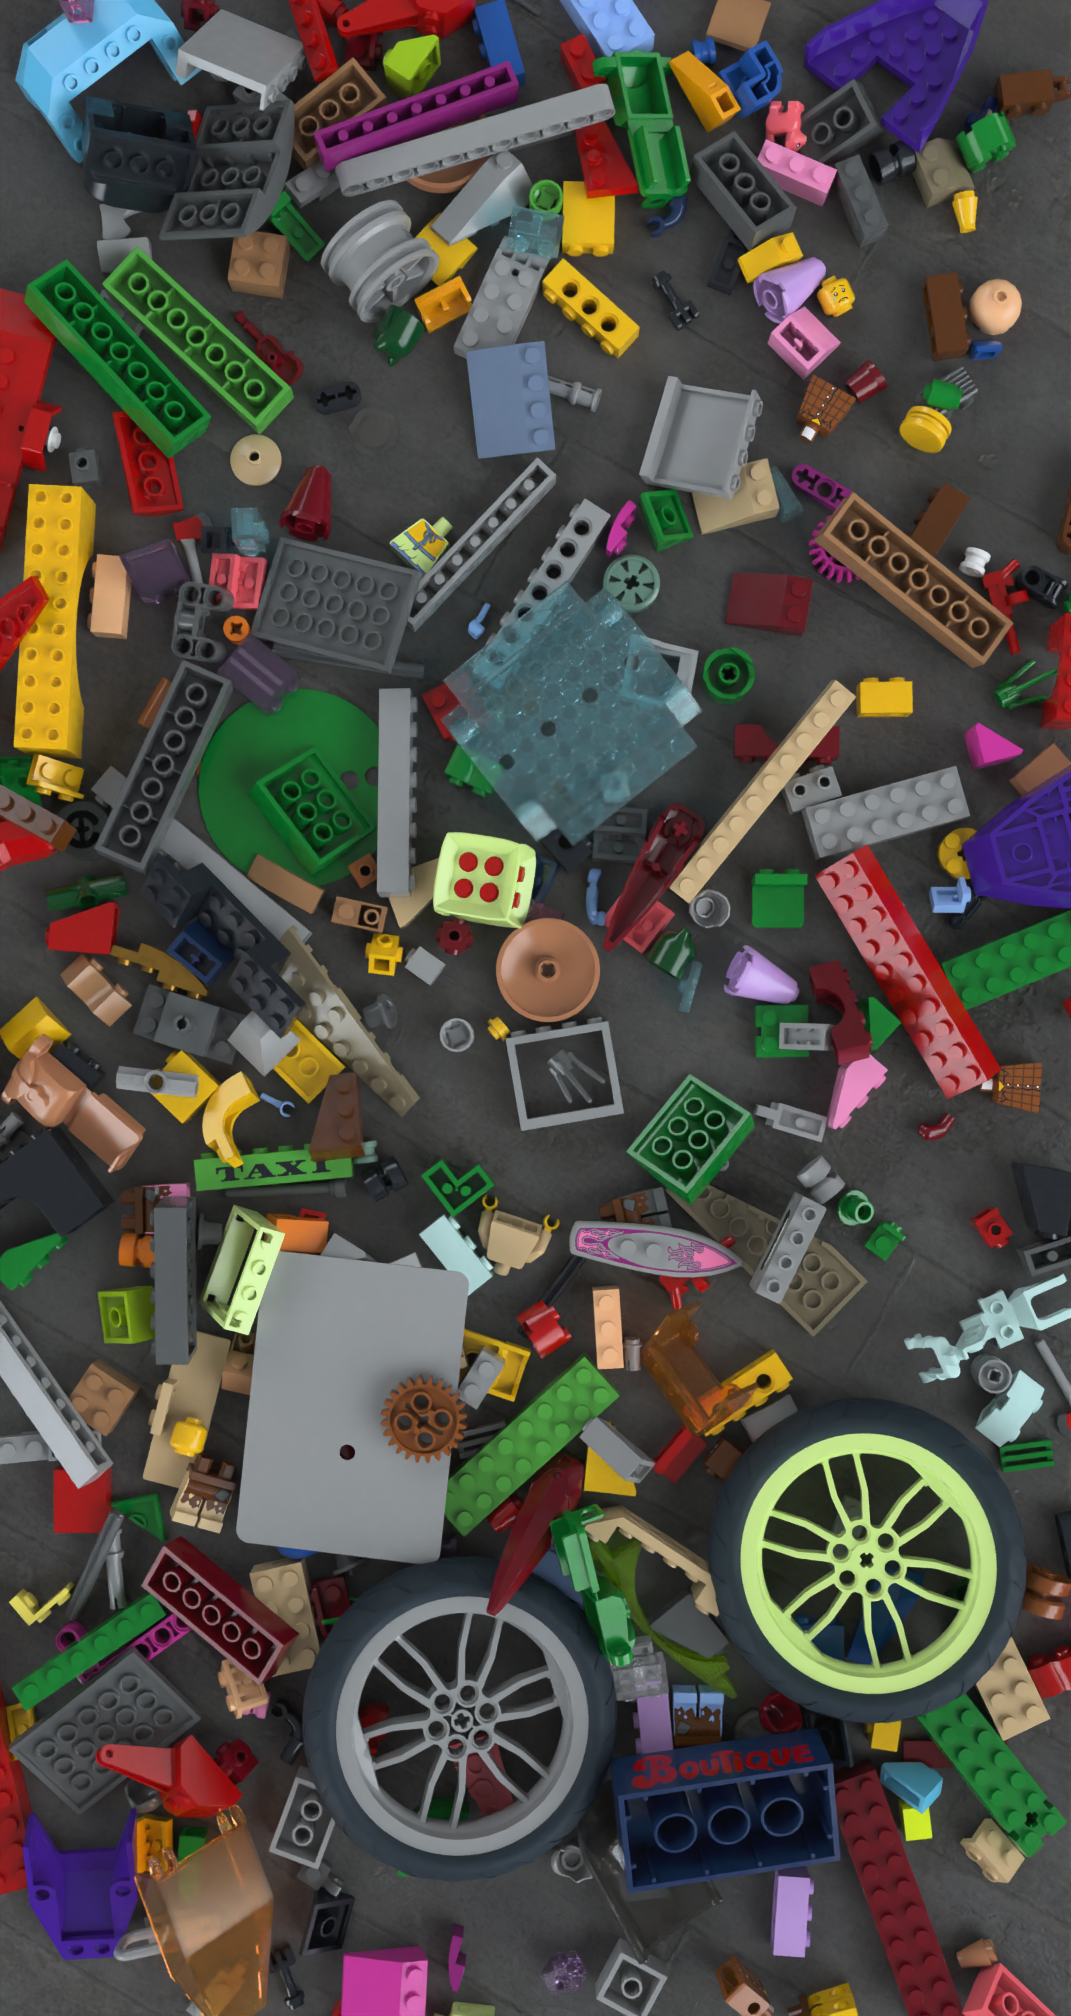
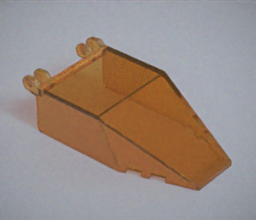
M236 1804L229 1808L232 1820H228V1817L223 1812L216 1817L222 1835L180 1862L177 1861L173 1850L166 1847L162 1851L168 1868L166 1871H164L160 1860L154 1855L148 1860L151 1875L138 1873L134 1876L169 1975L184 1990L189 2000L194 2002L200 2009V2013L203 2016H253L266 2006L274 1897L249 1832L246 1817Z

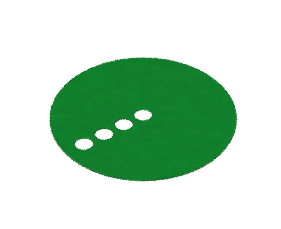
M287 689L271 692L246 703L225 720L211 739L205 752L199 775L198 792L202 817L212 840L231 863L246 874H248L257 854L291 870L317 886L335 882L351 874L347 866L368 853L373 856L377 851L378 786L369 785L366 782L365 774L372 767L378 768V727L365 713L348 701L323 691L311 689ZM316 746L339 778L347 771L357 774L359 783L356 788L349 791L377 826V829L330 865L310 877L248 794L257 781Z

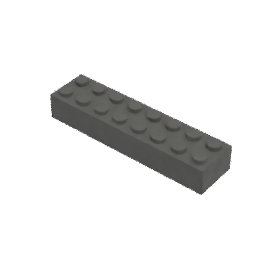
M182 660L94 847L99 855L145 875L148 874L233 692L231 680Z

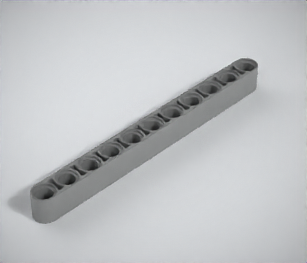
M597 84L340 162L335 167L342 195L352 197L605 121L615 114V108L608 85Z

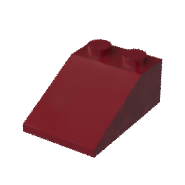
M733 573L725 624L801 637L805 631L813 579L779 574Z

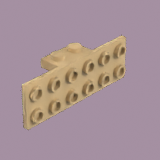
M197 1331V1350L188 1365H171L168 1378L163 1382V1385H158L155 1399L158 1400L157 1408L151 1411L148 1425H152L150 1434L154 1435L143 1479L176 1488L180 1487L183 1477L187 1472L188 1464L194 1463L198 1454H195L194 1457L174 1453L175 1448L170 1446L174 1425L178 1421H185L186 1417L202 1420L201 1426L209 1431L222 1381L223 1369L232 1342L231 1339Z

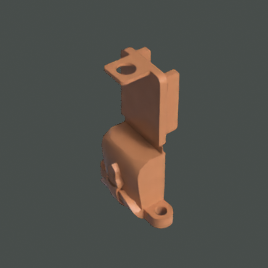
M42 1034L16 1064L11 1078L1 1095V1099L9 1106L18 1101L44 1126L55 1127L63 1122L69 1127L68 1130L110 1166L109 1173L120 1170L125 1166L141 1142L142 1135L146 1129L106 1094L97 1095L95 1092H91L85 1083L48 1052L53 1044V1040L46 1034Z

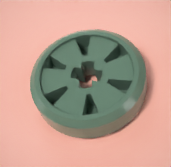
M633 554L624 555L614 560L607 568L603 580V590L606 599L614 608L625 613H637L647 609L655 601L660 588V578L655 566L648 559ZM636 579L635 584L639 586L633 587L631 590L627 589V584L624 583L625 580Z

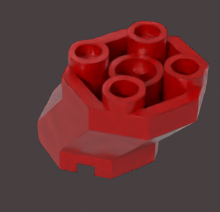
M0 818L1 872L10 866L47 858L57 852V849Z

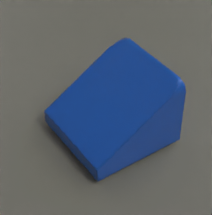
M996 339L972 340L970 346L971 359L996 358L1003 345Z

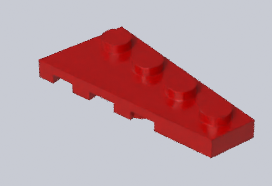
M602 121L575 129L574 133L587 199L638 193L639 185L606 122Z

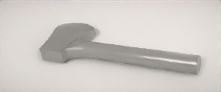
M105 204L99 205L102 216L103 239H125L131 233V229L124 219L133 214L140 213V211L115 208Z

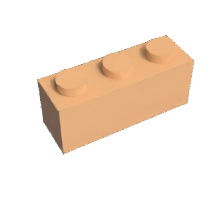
M97 554V562H93L92 576L95 578L94 588L90 589V603H93L92 613L88 614L87 626L96 637L127 639L134 564L129 557Z
M618 1285L592 1287L597 1368H624Z

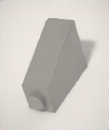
M595 1417V1419H590L584 1425L580 1438L624 1480L640 1483L656 1464L604 1419Z

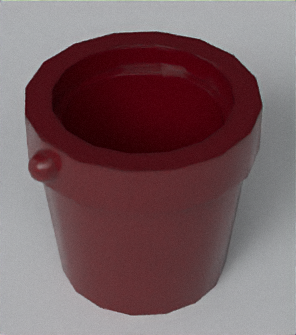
M870 360L865 361L844 383L848 393L856 398L855 402L858 404L887 388L883 375Z

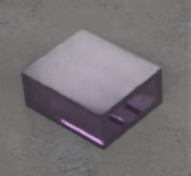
M251 633L217 671L219 676L231 680L233 688L268 717L271 713L275 714L279 711L284 703L282 700L288 693L292 694L300 685L299 680L301 679L295 669Z

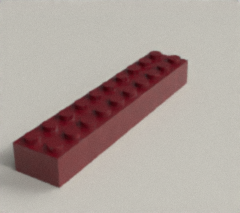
M871 1759L855 1763L852 1767L847 1766L833 1771L837 1820L908 2015L965 2016L962 2013L963 2009Z

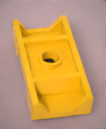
M464 1328L463 1345L466 1355L469 1353L478 1354L483 1345L506 1359L503 1369L487 1393L514 1402L531 1349ZM469 1365L468 1367L460 1369L458 1383H460V1381L466 1374L467 1370L470 1367Z

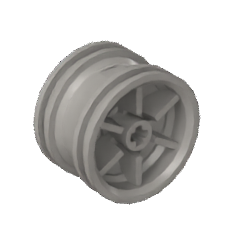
M394 200L376 203L353 217L331 239L321 258L322 269L329 275L331 281L337 286L347 285L350 289V306L365 323L381 320L390 305L402 307L418 295L432 279L439 265V256L431 249L428 241L424 238H413L409 233L411 219L403 211L401 205Z

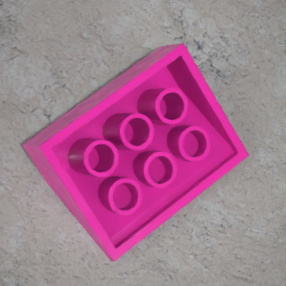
M421 1946L344 1953L341 2016H425L428 1960Z

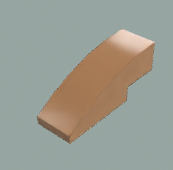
M257 854L246 876L270 892L310 914L315 912L326 891L260 854Z

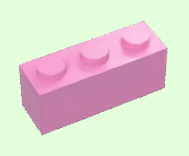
M766 139L758 160L780 188L823 207L837 170Z

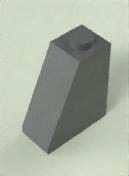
M689 1586L648 1618L649 1626L652 1630L708 1659L713 1655L719 1656L727 1649V1644L730 1643L727 1634L710 1613L706 1615L695 1607L696 1603Z

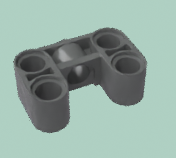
M186 582L180 587L171 642L172 652L176 656L218 664L225 659V645L220 641L205 638L203 632L206 614H209V610L227 612L233 607L234 596L229 590L196 582ZM195 589H197L198 596L197 599L193 601L191 595L192 592ZM221 593L222 601L219 605H216V596ZM186 641H189L190 649L185 653L184 644ZM213 645L214 653L209 657L207 651Z

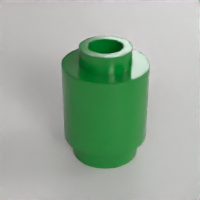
M933 378L931 383H926L922 398L926 399L925 405L947 411L951 409L957 410L962 398L963 389L958 388L957 384Z

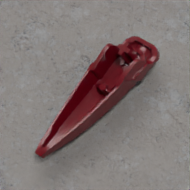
M674 803L669 805L658 816L648 834L649 838L641 849L623 888L602 945L603 949L608 952L614 949L653 907L683 869L685 861L690 859L701 843L705 822L700 815L682 804Z
M556 1453L539 1469L534 1477L529 1493L516 1518L503 1551L486 1609L488 1614L496 1616L505 1607L553 1545L554 1541L549 1523L552 1520L561 1518L563 1511L569 1509L571 1512H574L576 1510L579 1498L582 1495V1483L585 1477L584 1467L579 1460L569 1455Z

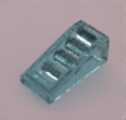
M777 466L772 467L770 471L780 507L778 513L781 522L784 524L802 518L805 513L804 508Z

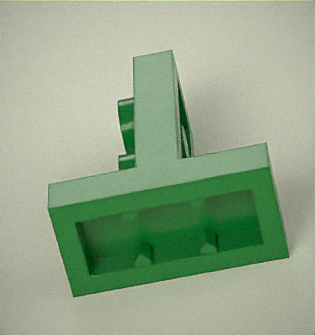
M284 190L280 194L274 210L265 222L268 226L272 224L281 235L287 236L289 245L307 263L326 244L291 205L290 201L292 198Z

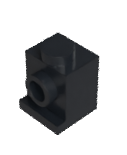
M201 526V553H234L236 545L234 527ZM210 532H213V547H211Z

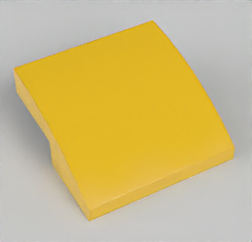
M442 213L435 216L415 237L426 239L431 245V249L439 256L438 268L431 279L438 286L450 281L459 268L463 269L478 250L468 238L448 246L431 230V225Z

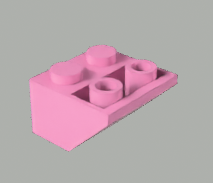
M805 306L790 314L771 332L768 345L803 380L841 343Z

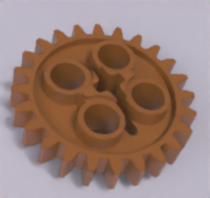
M421 1374L418 1376L416 1383L411 1377H408L407 1386L399 1382L397 1385L399 1392L392 1389L389 1394L393 1399L386 1398L384 1404L389 1408L382 1409L381 1415L388 1417L381 1421V1426L388 1427L384 1431L383 1436H392L388 1445L397 1444V1454L402 1450L406 1451V1460L413 1454L415 1455L416 1463L419 1462L421 1456H424L426 1462L429 1463L432 1455L440 1461L441 1452L447 1456L450 1455L451 1449L449 1446L458 1448L459 1443L455 1438H464L465 1434L459 1429L467 1428L468 1423L461 1420L467 1418L468 1412L460 1410L466 1403L465 1401H456L460 1396V1392L451 1394L452 1384L446 1388L442 1386L443 1378L436 1384L433 1383V1375H430L428 1381L424 1382ZM416 1396H426L429 1400V1404H418L416 1401ZM409 1403L412 1409L407 1408L405 1404ZM438 1412H445L449 1415L450 1420L448 1422H441L437 1419L436 1414ZM402 1415L409 1416L412 1424L409 1426L401 1424L399 1417ZM427 1415L429 1417L428 1421L426 1420L422 1423L420 1418ZM436 1429L442 1430L443 1434H439ZM423 1432L431 1434L433 1441L429 1443L422 1441L420 1434Z

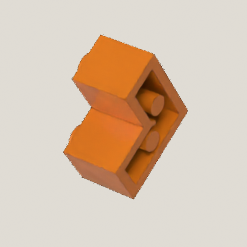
M266 1214V1219L285 1233L279 1251L318 1255V1253H322L325 1249L328 1236V1221L319 1218H301L292 1214ZM266 1234L264 1236V1241H266L268 1235Z

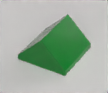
M676 490L651 491L640 494L638 505L656 552L694 537Z
M874 997L861 998L860 1010H862L865 1018V1025L863 1027L865 1032L870 1031L873 1040V1046L870 1047V1050H877L901 1022Z

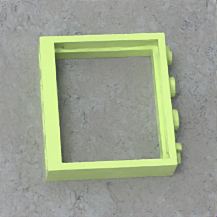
M233 1205L198 1303L224 1329L249 1335L285 1233L257 1211ZM237 1215L242 1217L243 1221L236 1220ZM254 1229L258 1230L231 1305L229 1306L227 1304ZM263 1232L268 1235L266 1241L260 1240ZM208 1294L215 1295L213 1301H207Z

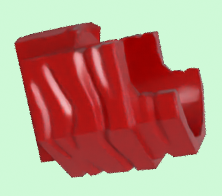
M371 1702L358 1709L362 1728L387 1720L389 1706ZM387 1733L369 1738L368 1744L372 1754L376 1755L380 1738L385 1739Z

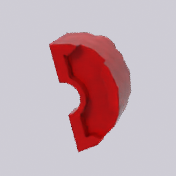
M542 1300L516 1316L541 1359L572 1339L564 1325L562 1327L559 1326L557 1320L560 1319V1316L553 1305L547 1307Z

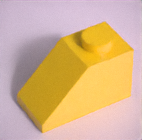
M792 232L767 240L739 257L738 263L747 283L754 282L761 273L798 262L803 257V254Z

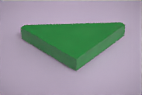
M159 1492L116 1499L110 1502L111 1507L121 1511L128 1516V1519L142 1529L152 1533L161 1542L167 1540Z

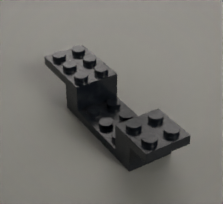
M163 855L156 858L140 890L142 896L173 928L197 917L239 961L227 984L280 1039L288 1035L306 1005V1002L279 975L291 953L203 862L180 873Z

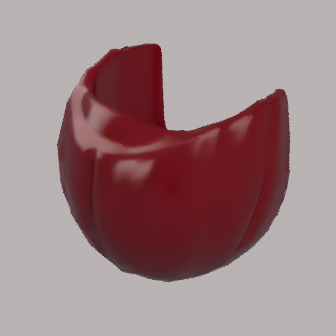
M777 1690L769 1693L759 1706L758 1718L760 1724L765 1731L771 1734L796 1731L802 1725L803 1719L798 1704Z

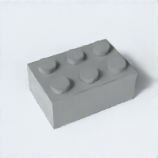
M300 1765L269 1852L318 1870L335 1821L321 1800L307 1767Z

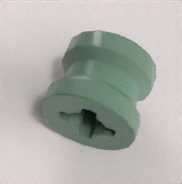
M377 1140L364 1141L365 1156L354 1157L353 1164L379 1161L378 1155L375 1153Z

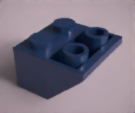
M199 919L185 928L166 950L188 970L210 986L215 983L235 958Z

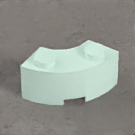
M1019 1370L1012 1375L1010 1386L1004 1392L997 1393L994 1399L981 1411L975 1428L999 1447L1007 1441L1013 1442L1020 1434V1428L1029 1416L1037 1412L1043 1403L1041 1397L1045 1389Z

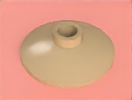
M254 434L240 439L235 444L231 452L230 464L235 476L240 481L251 486H262L271 482L278 475L282 464V457L274 441L266 436ZM252 454L259 455L257 461H251L250 457Z

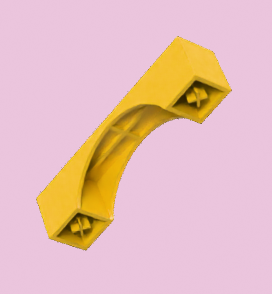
M29 484L23 582L30 576H38L50 599L21 641L19 647L14 747L29 756L39 754L54 758L81 759L84 705L80 694L77 673L76 622L83 573L88 560L93 556L96 504L82 487Z

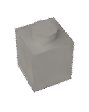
M420 946L417 950L412 948L404 959L407 962L405 968L430 986H432L446 966V964Z

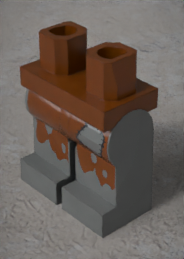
M661 1185L610 1198V1202L598 1206L601 1220L615 1217L616 1222L649 1224L672 1228L669 1213L664 1211L668 1210ZM652 1212H659V1213H654V1214L642 1216V1215H644V1214H648V1213H652Z

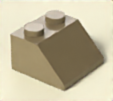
M936 138L926 142L920 153L912 149L916 162V168L912 174L926 208L954 198L956 193L974 190L975 186L955 140Z

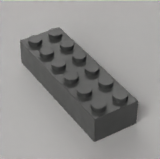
M164 1196L156 1204L154 1210L150 1212V1225L154 1226V1236H151L150 1250L154 1252L155 1262L151 1263L150 1269L151 1278H155V1288L151 1290V1304H155V1314H152L151 1329L155 1330V1340H152L151 1353L152 1356H156V1364L188 1365L197 1350L196 1197Z

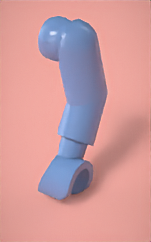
M593 868L589 871L587 882L590 883L589 887H587L585 902L587 918L590 924L603 926L606 913L602 911L597 912L599 897L597 883L602 873L601 869Z

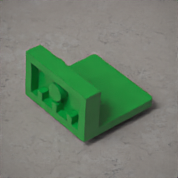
M33 756L0 757V785L42 807L40 793L35 792L36 787L26 784Z

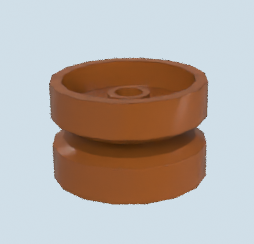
M1027 1563L1026 1587L1021 1609L1045 1618L1062 1619L1066 1604L1060 1597L1069 1596L1071 1580L1053 1570Z

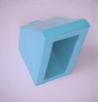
M922 1762L884 1763L881 1766L879 1781L923 1814L941 1794L943 1778L937 1771L927 1767Z

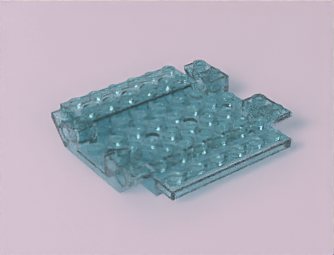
M566 580L443 680L460 704L445 715L441 721L536 842L540 841L558 826L574 846L698 748L683 726L702 712L701 708L627 611L605 587L585 603ZM630 655L637 656L640 660L639 666L633 670L626 668L624 665L625 659ZM594 689L597 691L598 697L595 702L587 703L583 700L585 690ZM546 722H552L556 726L555 733L549 737L544 736L541 732V727ZM505 755H511L514 758V766L508 770L502 769L500 766V759Z

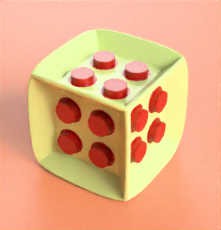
M448 832L442 844L433 893L434 911L444 916H454L476 923L522 928L529 910L536 869L535 850L526 844H519L502 838L464 832Z

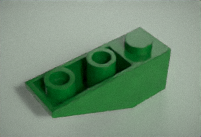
M58 1233L6 1250L0 1257V1280L11 1291L18 1287L23 1289L33 1279L31 1274L35 1269L41 1270L51 1260L49 1255L54 1249L59 1251L69 1241L68 1235L60 1237Z

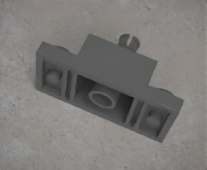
M149 984L133 1033L176 1049L233 1065L237 1049L228 1039L247 1015Z

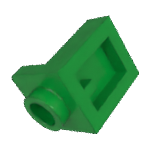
M880 1220L863 1246L886 1261L900 1240L904 1241L906 1237L900 1233L903 1229L891 1220L888 1223Z

